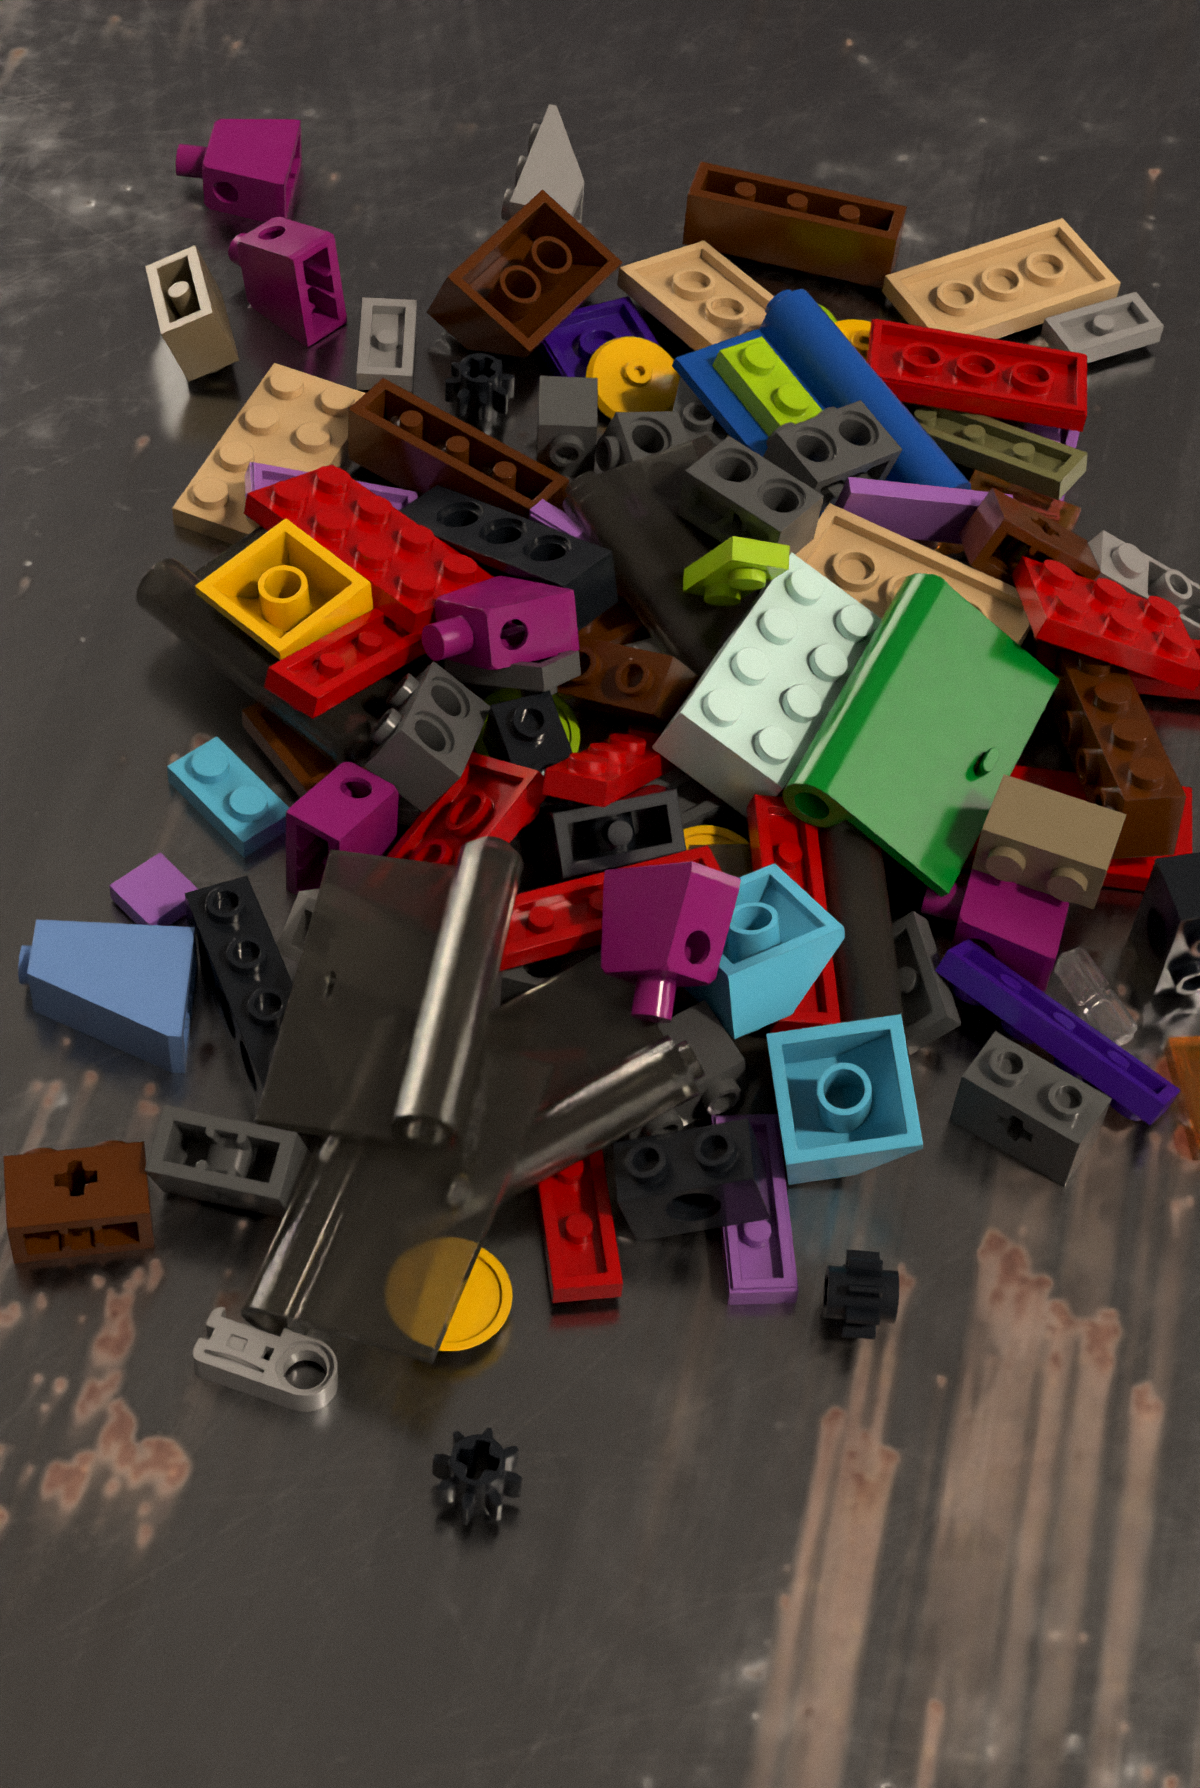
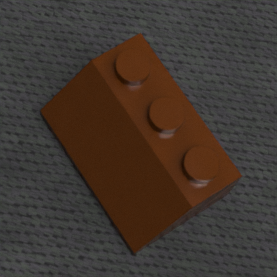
M542 189L446 278L426 313L468 350L527 357L619 269L623 262Z

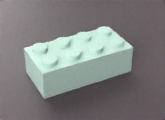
M791 552L789 555V570L768 582L760 591L652 748L747 818L746 807L754 794L777 796L784 788L880 623L881 618Z

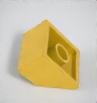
M286 518L195 585L196 594L279 660L286 658L373 609L371 582Z

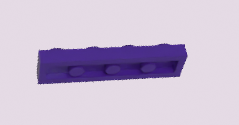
M970 939L949 949L935 972L949 981L950 990L954 995L971 1005H983L1002 1019L1000 1022L1001 1026L1008 1034L1021 1042L1039 1045L1055 1057L1054 1064L1056 1067L1082 1082L1089 1081L1112 1098L1110 1102L1112 1108L1130 1120H1143L1151 1126L1169 1109L1181 1091Z

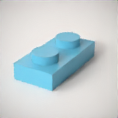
M217 736L167 766L168 782L244 858L286 832V811L289 807Z

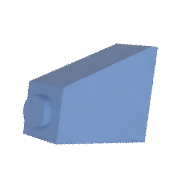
M36 919L32 945L21 946L18 964L19 983L29 985L33 1010L166 1071L185 1074L198 973L195 927Z

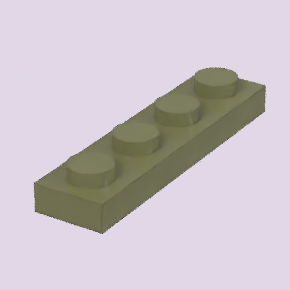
M902 402L951 461L983 472L987 476L1021 486L1038 495L1060 500L1086 472L1087 452L984 415Z

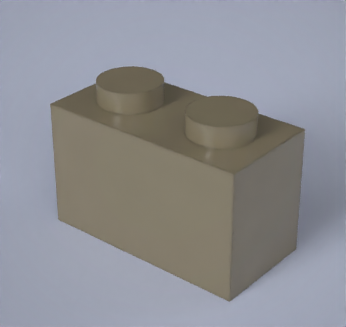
M196 245L145 266L161 335L188 382L206 374L218 372L225 366L239 361L222 292Z
M1004 774L983 825L972 869L990 874L1001 881L1014 882L1052 895L1064 902L1076 903L1094 909L1127 814Z

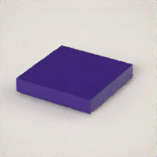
M626 296L576 309L537 347V350L553 376L586 378V369L591 356L601 345L609 340L634 336L650 340L658 345L659 343L630 297Z

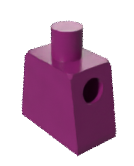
M219 119L214 122L207 147L188 144L178 145L176 175L203 179L204 204L209 209L262 222H267L275 217L288 218L302 164L301 120Z
M275 217L249 233L237 235L232 240L228 256L232 263L241 267L247 301L252 308L301 344L310 347L348 322L334 234L290 219Z
M503 575L437 597L434 603L436 622L426 625L422 631L423 648L428 657L433 661L448 658L450 661L487 670H498L511 667L510 664L522 661L532 662L557 656L560 652L580 650L574 590ZM518 619L522 622V624H513L512 620Z
M342 762L286 811V890L298 895L299 891L333 886L354 897L393 849L397 841L398 801L402 796L396 787L353 762Z
M693 861L605 870L601 968L605 975L636 984L631 1017L652 1023H671L676 987L708 986L716 979L740 889V878Z
M972 869L967 886L954 883L950 893L942 898L927 886L920 913L957 923L951 948L970 939L1045 993L1056 961L1069 902L1058 900L1052 895L1014 882L998 880L990 874Z

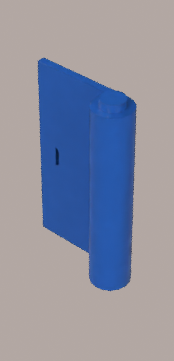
M787 289L775 295L766 306V316L759 329L674 359L672 367L727 434L763 457L768 448L766 443L769 436L712 366L719 350L762 336L822 410L832 406L838 409L859 400L865 404L902 448L885 481L971 490V483L804 289L794 291ZM824 510L820 511L819 518L824 512Z

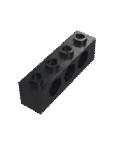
M436 485L399 510L417 524L429 528L437 538L459 553L472 558L479 567L494 577L503 575L574 590L578 631L619 602L611 550L440 485Z
M248 876L184 893L188 927H195L198 963L263 1125L297 1132L299 1136L334 1126V1080Z

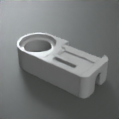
M217 1307L211 1312L206 1322V1338H198L192 1352L194 1370L198 1377L299 1412L318 1410L332 1400L338 1387V1366L333 1350L326 1343L284 1328L279 1337L227 1319L225 1307ZM299 1361H314L324 1368L326 1376L316 1387L299 1389L289 1384L285 1378V1374L290 1366Z

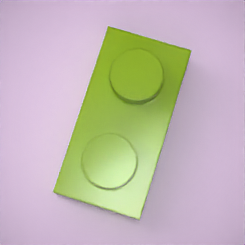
M762 336L719 350L712 366L769 437L777 428L785 423L793 422L798 424L816 417L823 411Z
M732 536L684 569L683 592L703 595L704 601L711 605L732 606L739 604L741 599L755 590L764 588L768 582L789 570L790 546Z

